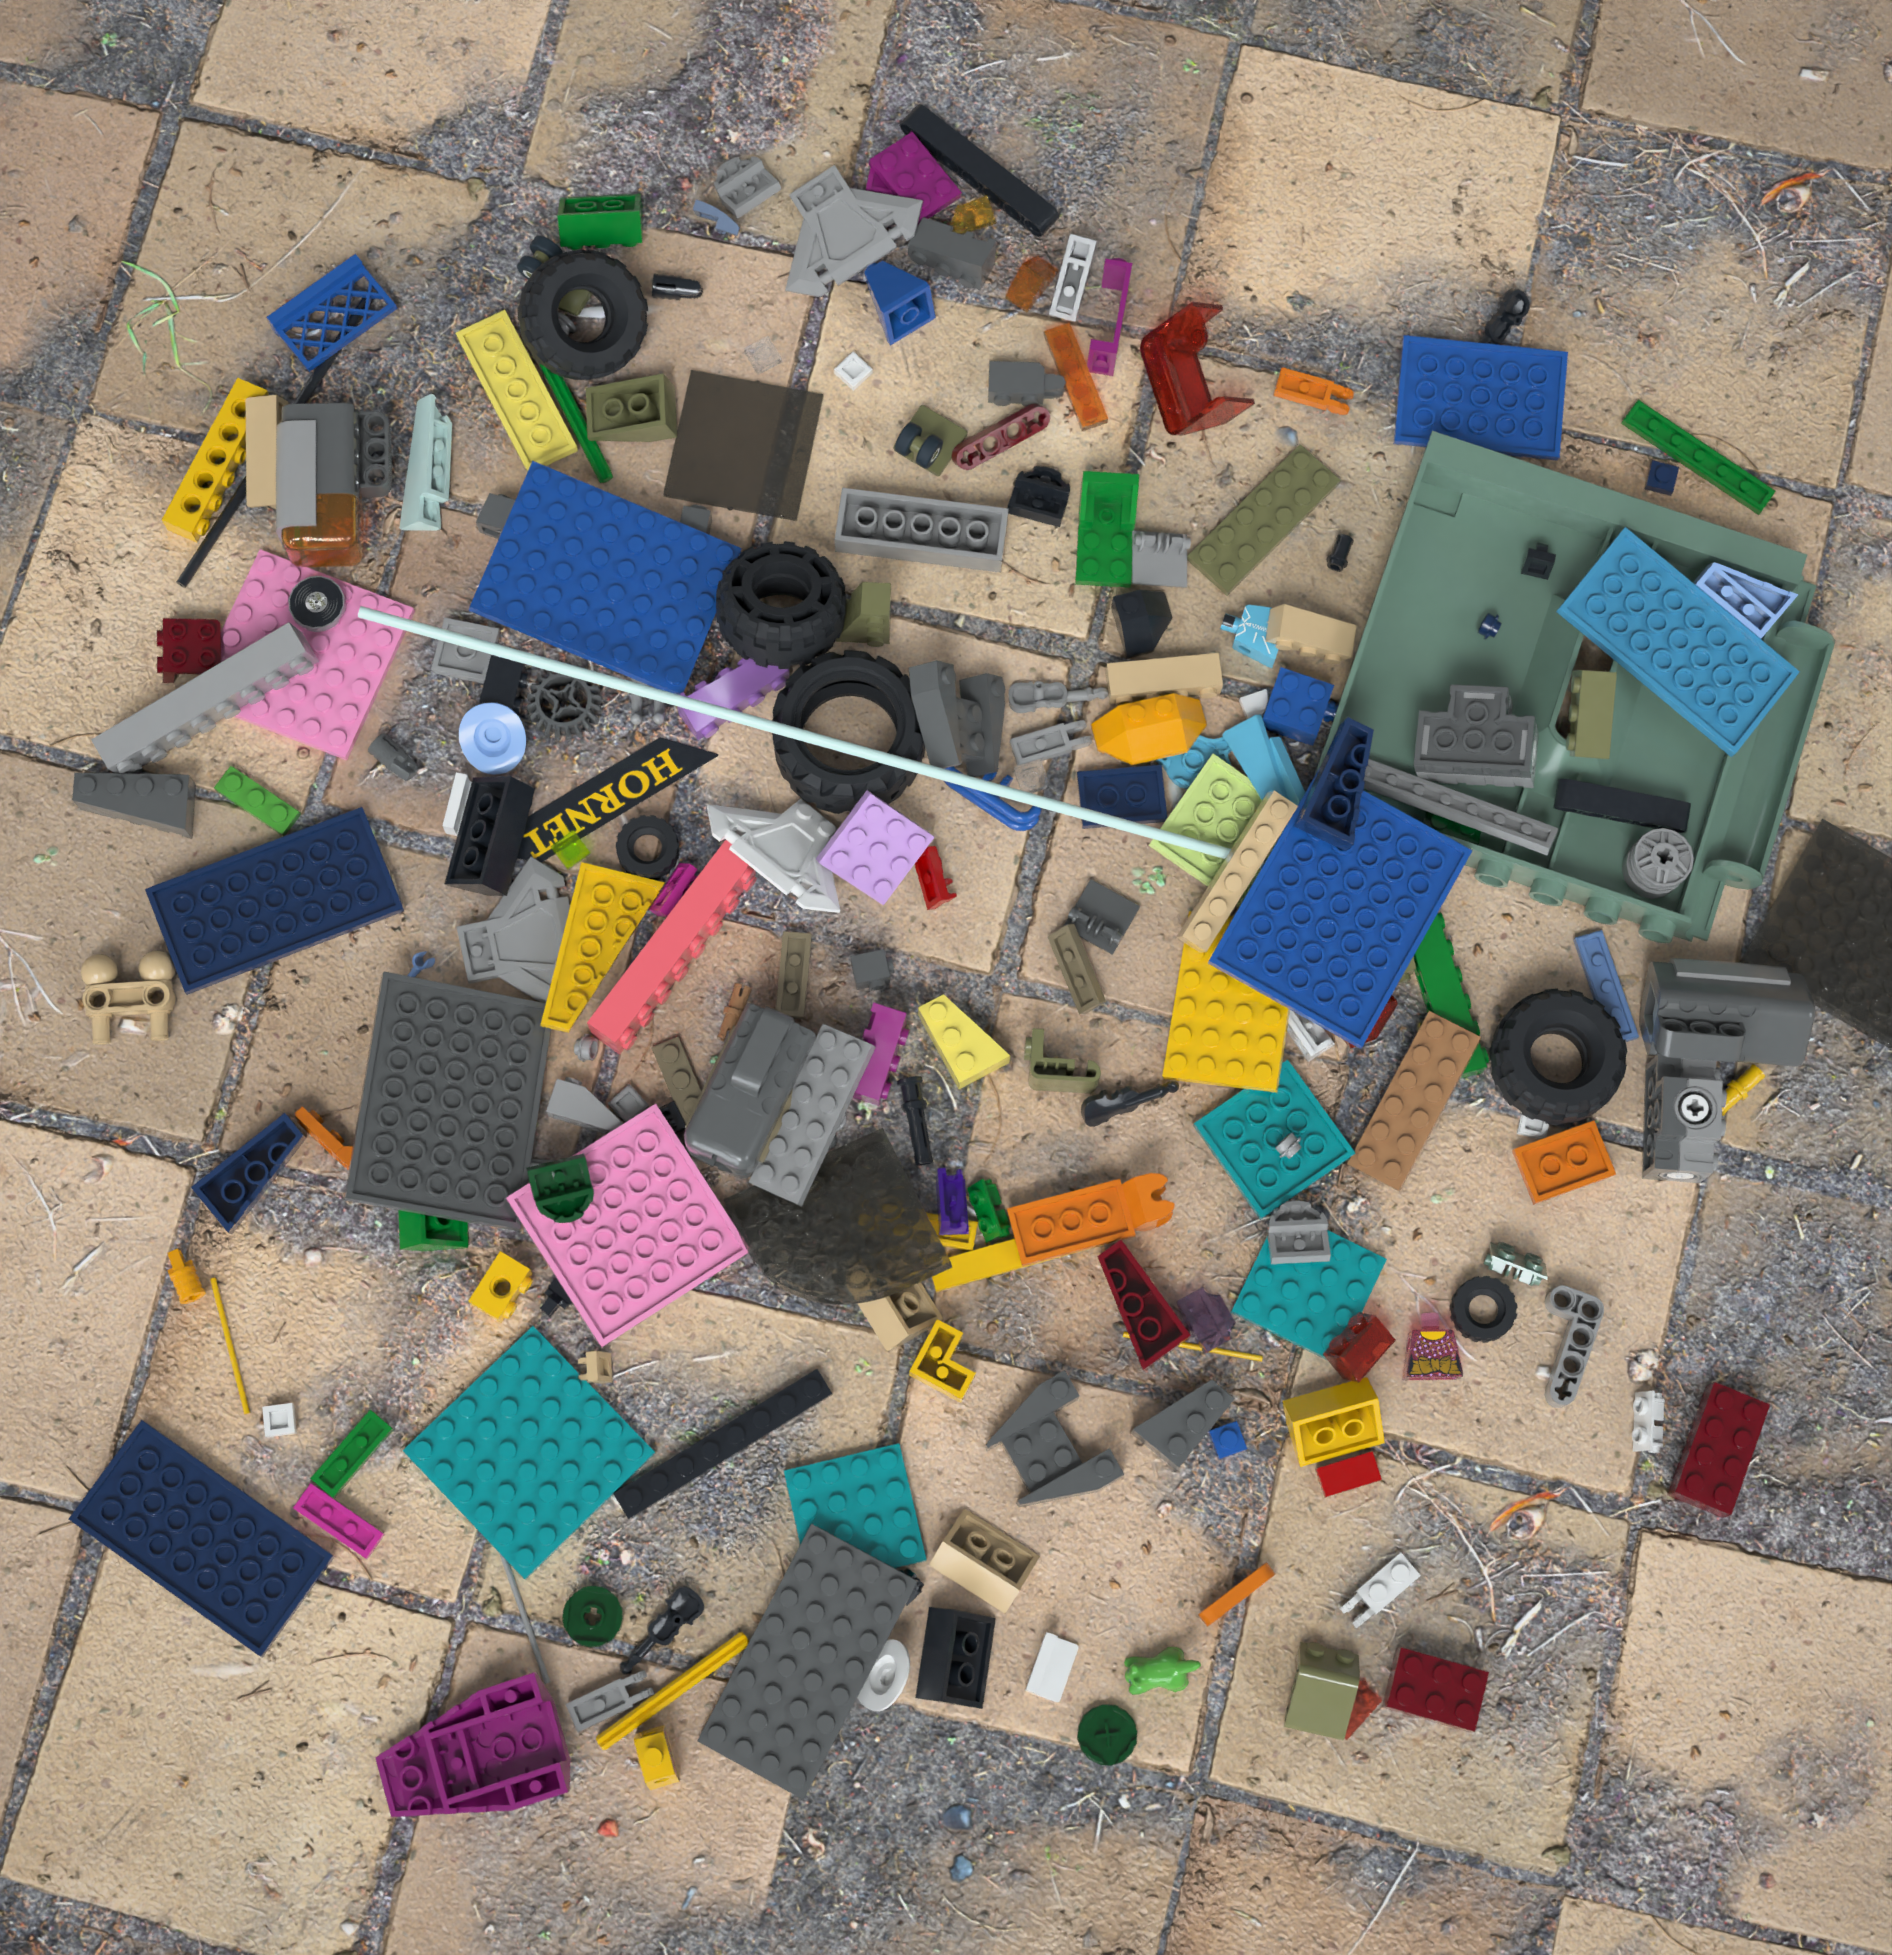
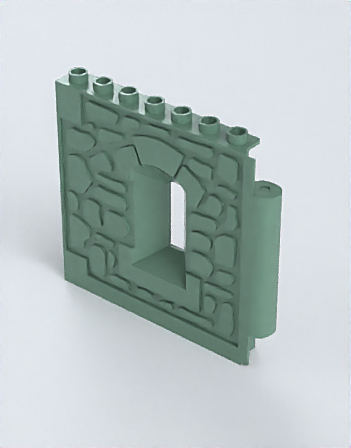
M1432 431L1313 779L1323 763L1339 725L1347 717L1374 730L1369 755L1370 760L1417 776L1414 768L1419 710L1438 713V711L1448 712V705L1451 700L1450 685L1508 687L1513 704L1512 715H1516V717L1535 716L1539 737L1534 788H1524L1523 786L1503 787L1491 784L1484 786L1466 785V783L1447 784L1435 781L1430 782L1559 829L1548 855L1482 831L1478 845L1444 834L1473 850L1465 865L1476 869L1474 877L1481 883L1492 887L1505 888L1509 880L1531 888L1529 892L1530 898L1545 905L1561 906L1564 899L1585 906L1583 914L1588 919L1601 924L1614 925L1617 923L1618 918L1640 925L1638 933L1642 937L1654 942L1671 943L1673 936L1692 942L1693 937L1707 941L1724 886L1749 890L1762 885L1836 640L1831 634L1816 626L1805 623L1817 586L1803 581L1802 571L1807 554ZM1625 527L1692 583L1708 564L1715 562L1762 582H1767L1775 587L1798 594L1761 640L1800 672L1732 757L1614 659L1609 672H1617L1609 759L1570 756V751L1566 750V739L1560 736L1555 728L1584 637L1579 630L1556 611ZM1537 542L1547 544V552L1556 554L1555 563L1548 580L1521 574L1522 564L1528 548L1536 550ZM1487 613L1494 616L1498 614L1499 618L1497 621L1502 624L1494 638L1489 636L1485 640L1483 635L1477 633ZM1572 779L1691 803L1687 832L1679 833L1685 837L1691 846L1694 857L1692 870L1687 878L1674 891L1662 898L1650 899L1641 897L1632 891L1625 882L1622 872L1624 857L1643 835L1655 829L1554 809L1557 780ZM1363 789L1367 793L1424 823L1425 810L1368 789ZM1659 856V857H1660V863L1664 864V863L1662 862L1663 857Z

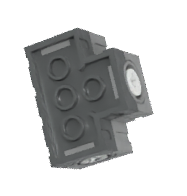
M1450 685L1451 700L1448 705V712L1438 711V713L1419 710L1414 768L1419 778L1447 784L1466 783V785L1484 786L1491 784L1503 787L1523 786L1524 788H1534L1539 737L1535 716L1516 717V715H1512L1513 704L1508 687Z
M1657 1054L1645 1066L1642 1179L1701 1183L1713 1174V1170H1717L1718 1154L1714 1153V1144L1721 1139V1136L1725 1135L1726 1120L1722 1119V1107L1724 1108L1726 1105L1727 1093L1726 1090H1722L1723 1081H1720V1068L1716 1067V1061L1672 1058Z

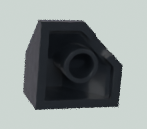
M1136 590L1113 596L1111 610L1126 658L1129 659L1154 652L1173 618L1165 592Z

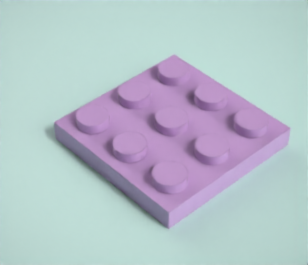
M867 790L817 856L816 860L884 905L934 839V836Z

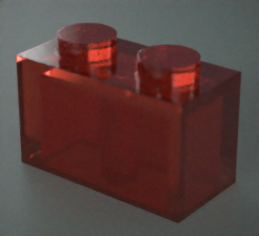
M1359 1312V1314L1349 1320L1348 1326L1344 1331L1332 1339L1329 1348L1323 1355L1343 1379L1359 1383L1396 1340L1376 1315Z

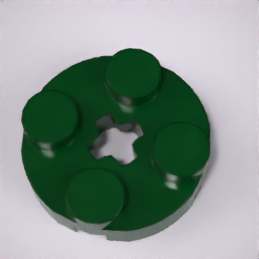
M587 1586L574 1593L566 1602L562 1614L563 1626L569 1636L578 1644L590 1648L601 1647L613 1641L620 1632L624 1619L623 1608L618 1598L609 1590L599 1586ZM591 1608H597V1613L602 1616L601 1620L596 1621L594 1626H591L590 1621L585 1619V1613H590Z

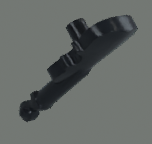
M1511 288L1506 292L1500 301L1499 310L1486 323L1485 334L1478 343H1502L1506 339L1507 334L1511 332L1512 325L1518 326L1521 324L1522 318L1526 316L1530 309L1529 299L1523 291Z
M1169 1081L1163 1085L1157 1084L1156 1087L1139 1093L1132 1086L1116 1090L1113 1094H1110L1108 1090H1103L1099 1095L1089 1096L1083 1101L1081 1116L1087 1126L1095 1127L1108 1122L1115 1115H1122L1136 1110L1140 1104L1163 1098L1169 1092L1175 1093L1179 1090V1084L1176 1081Z
M679 1586L673 1590L670 1597L665 1599L667 1604L665 1610L662 1613H657L656 1617L647 1624L648 1636L631 1652L627 1661L620 1663V1672L631 1674L633 1667L644 1658L656 1643L668 1645L672 1642L674 1636L679 1634V1628L683 1624L693 1625V1621L704 1610L703 1600L694 1590L687 1586Z

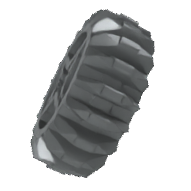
M547 670L548 678L545 679L539 675L537 679L540 685H531V690L534 693L527 695V700L531 703L526 706L527 711L532 713L529 719L531 723H536V730H544V735L547 738L555 733V740L558 742L561 740L562 735L566 736L567 741H572L571 734L575 733L581 739L583 737L581 730L583 729L591 733L592 727L589 723L598 724L599 719L596 715L603 712L602 707L599 706V704L603 703V698L597 695L600 692L599 686L593 685L592 682L559 673L553 675V672ZM560 686H566V687H565L563 690H561V691L553 690V689H555V688H557V687H560ZM579 689L587 696L585 709L576 701ZM544 699L548 700L549 704L554 707L551 719L542 711ZM566 700L570 702L569 706L566 707L565 705V707L563 708L560 707L559 703H561L562 701L564 703ZM568 717L576 718L570 722H563Z

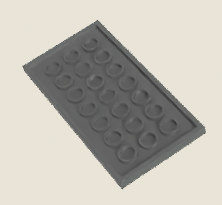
M811 1524L697 1741L804 1800L918 1581L818 1526Z

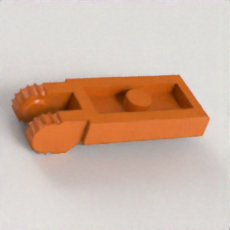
M1283 367L1281 368L1273 396L1325 411L1327 409L1331 413L1347 415L1350 409L1349 406L1330 399V396L1332 394L1340 399L1352 400L1354 391L1348 387L1334 384V381Z
M302 1106L295 1112L297 1123L344 1168L349 1170L353 1147L343 1146L342 1144L345 1141L335 1130L332 1129L329 1132L321 1125L324 1120L313 1109L308 1112Z

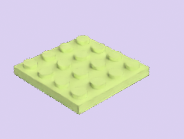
M1212 754L1160 829L1232 849L1259 807L1262 799L1248 777L1215 754ZM1155 839L1148 845L1207 887L1225 860ZM1277 841L1275 842V844L1273 845L1272 849H1271L1270 852L1268 853L1266 859L1269 857V855H1270L1271 851L1273 850L1274 846L1276 845ZM1258 869L1236 904L1237 908L1242 904L1261 869Z

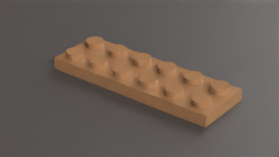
M1429 1011L1354 1150L1356 1154L1350 1157L1347 1164L1400 1192L1478 1047L1481 1037Z

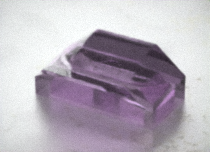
M1202 1287L1176 1302L1185 1323L1205 1354L1232 1339L1230 1333L1236 1322L1220 1295L1209 1294Z

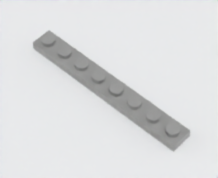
M1370 759L1368 761L1364 777V788L1544 855H1548L1557 836L1559 828L1376 761Z

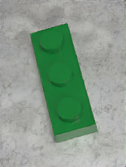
M369 1410L310 1479L335 1499L394 1429L372 1410Z

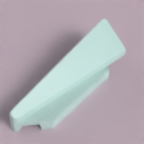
M429 394L417 402L399 526L401 530H440L439 502L444 503L449 500L452 422L447 415L442 416L435 406L436 397L433 394Z

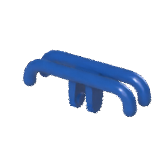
M954 766L948 767V768H944V769H947V770H950V771H954V772H958V773L963 774L962 772H960L959 770H957ZM997 772L986 774L982 779L991 782L996 777ZM1007 775L1000 784L1009 787L1013 778ZM944 781L948 787L1015 831L1029 830L1039 821V815L1042 812L1040 807L1032 806L1028 811L1020 812L1000 799L1001 796Z

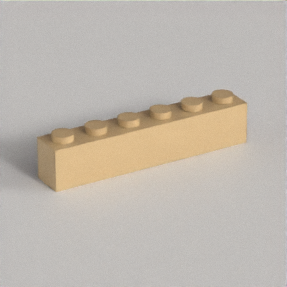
M1276 791L1268 792L1176 938L1200 953L1207 952L1298 807L1296 804Z

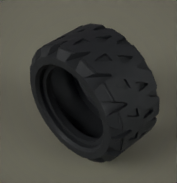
M844 650V655L835 652L823 654L811 659L810 665L800 666L786 680V687L780 690L773 707L772 721L804 729L811 714L829 700L843 696H856L868 699L886 711L896 728L895 740L887 753L922 762L924 758L925 745L911 697L910 678L906 674L903 675L895 664L877 655L875 659L867 652ZM772 733L776 762L782 777L790 783V788L804 801L816 803L818 809L831 813L851 812L867 790L887 804H890L903 794L907 786H911L918 774L879 762L857 770L836 769L816 759L803 741Z

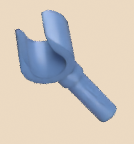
M427 951L415 954L412 958L413 968L408 976L416 977L421 970L431 968L435 964V958H429L424 963L423 957Z

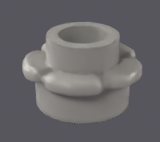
M584 1034L583 1037L576 1040L574 1053L578 1055L579 1060L582 1062L586 1060L593 1061L598 1052L597 1038L590 1037L589 1034Z
M1292 1132L1288 1134L1275 1147L1280 1153L1279 1157L1282 1158L1286 1155L1290 1159L1301 1149V1146L1298 1144L1301 1137L1297 1138Z

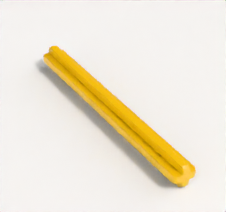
M743 1632L736 1634L597 1735L596 1741L601 1749L607 1750L743 1651L749 1643L746 1635Z

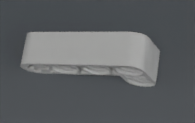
M1563 1285L1557 1286L1546 1295L1544 1302L1548 1312L1568 1320L1544 1395L1547 1403L1554 1408L1565 1407L1574 1401L1604 1314V1306L1600 1299ZM1555 1294H1562L1566 1298V1307L1562 1308L1555 1304ZM1583 1304L1592 1306L1594 1309L1593 1318L1584 1316L1582 1313ZM1574 1331L1581 1332L1584 1335L1585 1344L1583 1346L1573 1341ZM1566 1358L1574 1361L1576 1365L1574 1373H1569L1564 1369L1563 1362ZM1564 1380L1569 1381L1564 1384L1562 1390L1566 1397L1558 1399L1559 1394L1554 1391L1563 1385Z

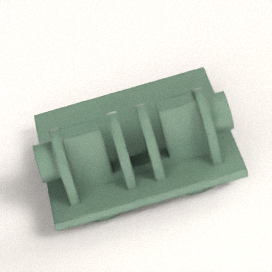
M1499 1242L1498 1245L1490 1243L1491 1254L1487 1253L1483 1263L1488 1266L1489 1270L1502 1274L1505 1265L1508 1264L1505 1276L1509 1275L1513 1266L1516 1268L1513 1274V1279L1515 1280L1520 1270L1522 1271L1518 1281L1533 1286V1284L1539 1286L1542 1278L1547 1280L1546 1264L1542 1263L1543 1259L1532 1253L1522 1255L1514 1252L1515 1248L1504 1242Z

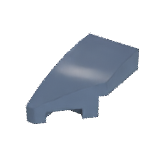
M696 199L693 207L696 216L717 222L715 229L719 234L725 235V233H730L738 236L740 227L729 216L714 206Z

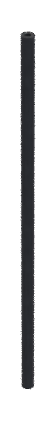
M362 298L355 309L365 310L366 298ZM351 314L347 326L357 327L363 316ZM341 331L339 332L333 343L337 342L340 339ZM341 350L316 367L293 404H306ZM246 476L176 581L180 586L187 587L246 497Z

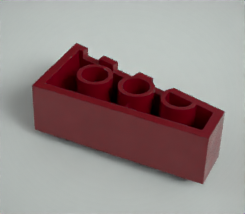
M1122 1239L1097 1256L1143 1371L1191 1338L1190 1333Z

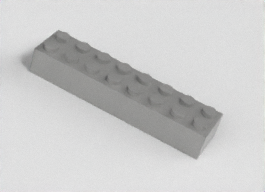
M288 622L91 740L109 770L122 774H138L143 770L142 766L151 761L155 763L164 759L169 750L174 747L181 748L192 741L191 737L200 732L203 734L211 731L216 727V722L223 718L230 719L241 712L240 708L248 703L251 705L263 700L265 698L264 694L270 690H279L289 684L290 678L297 674L299 676L307 674L313 670V665L319 662L304 634Z

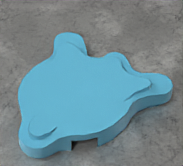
M1200 735L1187 753L1157 759L1156 761L1162 765L1174 784L1188 790L1212 754H1215L1231 765L1228 754L1232 750L1224 737L1210 739Z

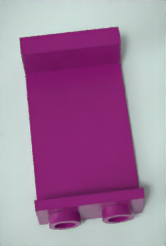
M1105 258L1101 288L1122 291L1114 340L1112 343L1091 339L1086 372L1107 376L1114 375L1133 264L1121 258Z

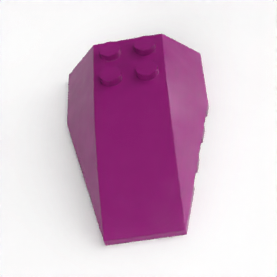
M536 1672L477 1691L462 1703L446 1711L439 1718L429 1722L411 1736L404 1738L375 1757L391 1817L513 1811L570 1792L571 1759L555 1702Z

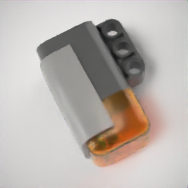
M353 404L285 405L281 409V423L276 428V532L282 547L285 549L291 563L298 567H351L357 565L362 560L364 553L363 498L384 497L389 494L392 487V433L388 418L385 414L378 411H359L355 409ZM375 425L384 426L382 430L377 432L371 430ZM375 451L384 452L379 458L371 457ZM376 477L384 478L380 484L371 483Z

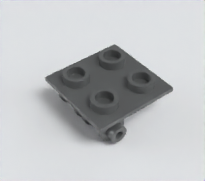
M1091 879L1077 904L1071 909L1064 926L1075 924L1079 937L1113 955L1140 906Z

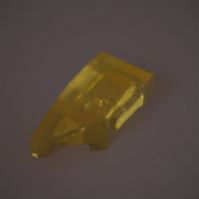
M988 196L963 205H957L954 210L956 213L949 225L953 227L952 232L963 234L967 231L971 232L997 224Z

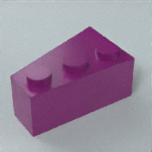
M873 1002L871 1008L872 1015L868 1027L864 1030L863 1041L872 1044L876 1048L853 1098L879 1106L881 1099L887 1100L892 1086L888 1079L890 1073H896L901 1056H898L897 1052L900 1045H906L910 1029L906 1028L907 1013Z

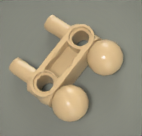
M155 950L144 955L140 960L138 968L140 977L143 979L140 982L114 983L118 970L116 963L107 955H92L84 961L80 972L82 981L86 985L82 1001L86 1008V1016L92 1019L94 1045L111 1044L110 1018L112 1016L150 1015L151 1040H169L168 1015L173 1011L176 999L171 981L176 969L170 954ZM158 990H163L164 999L160 1003L154 1004L152 1001L153 994ZM99 994H105V1004L102 1007L96 1008L94 1004L95 998Z

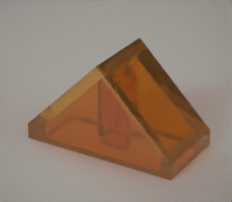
M1036 255L1022 263L1005 298L1028 313L1059 273V270Z

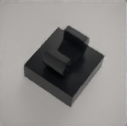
M1537 542L1536 550L1528 548L1522 564L1521 574L1548 580L1555 563L1556 554L1547 552V544Z
M674 1101L659 1108L675 1134L685 1129L686 1124Z

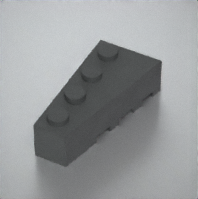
M74 773L72 800L80 810L114 819L126 820L140 826L145 825L157 828V830L167 833L180 834L182 837L190 839L193 836L196 784L190 775Z

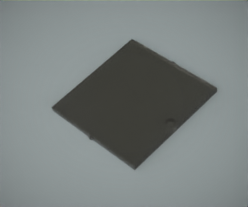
M691 370L663 496L727 508L729 511L738 510L797 521L824 394L761 383L758 380L750 381Z

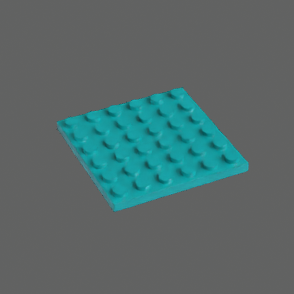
M534 1326L519 1338L403 1450L415 1465L525 1580L614 1495L613 1493L618 1491L656 1454L586 1380L579 1379L580 1374Z

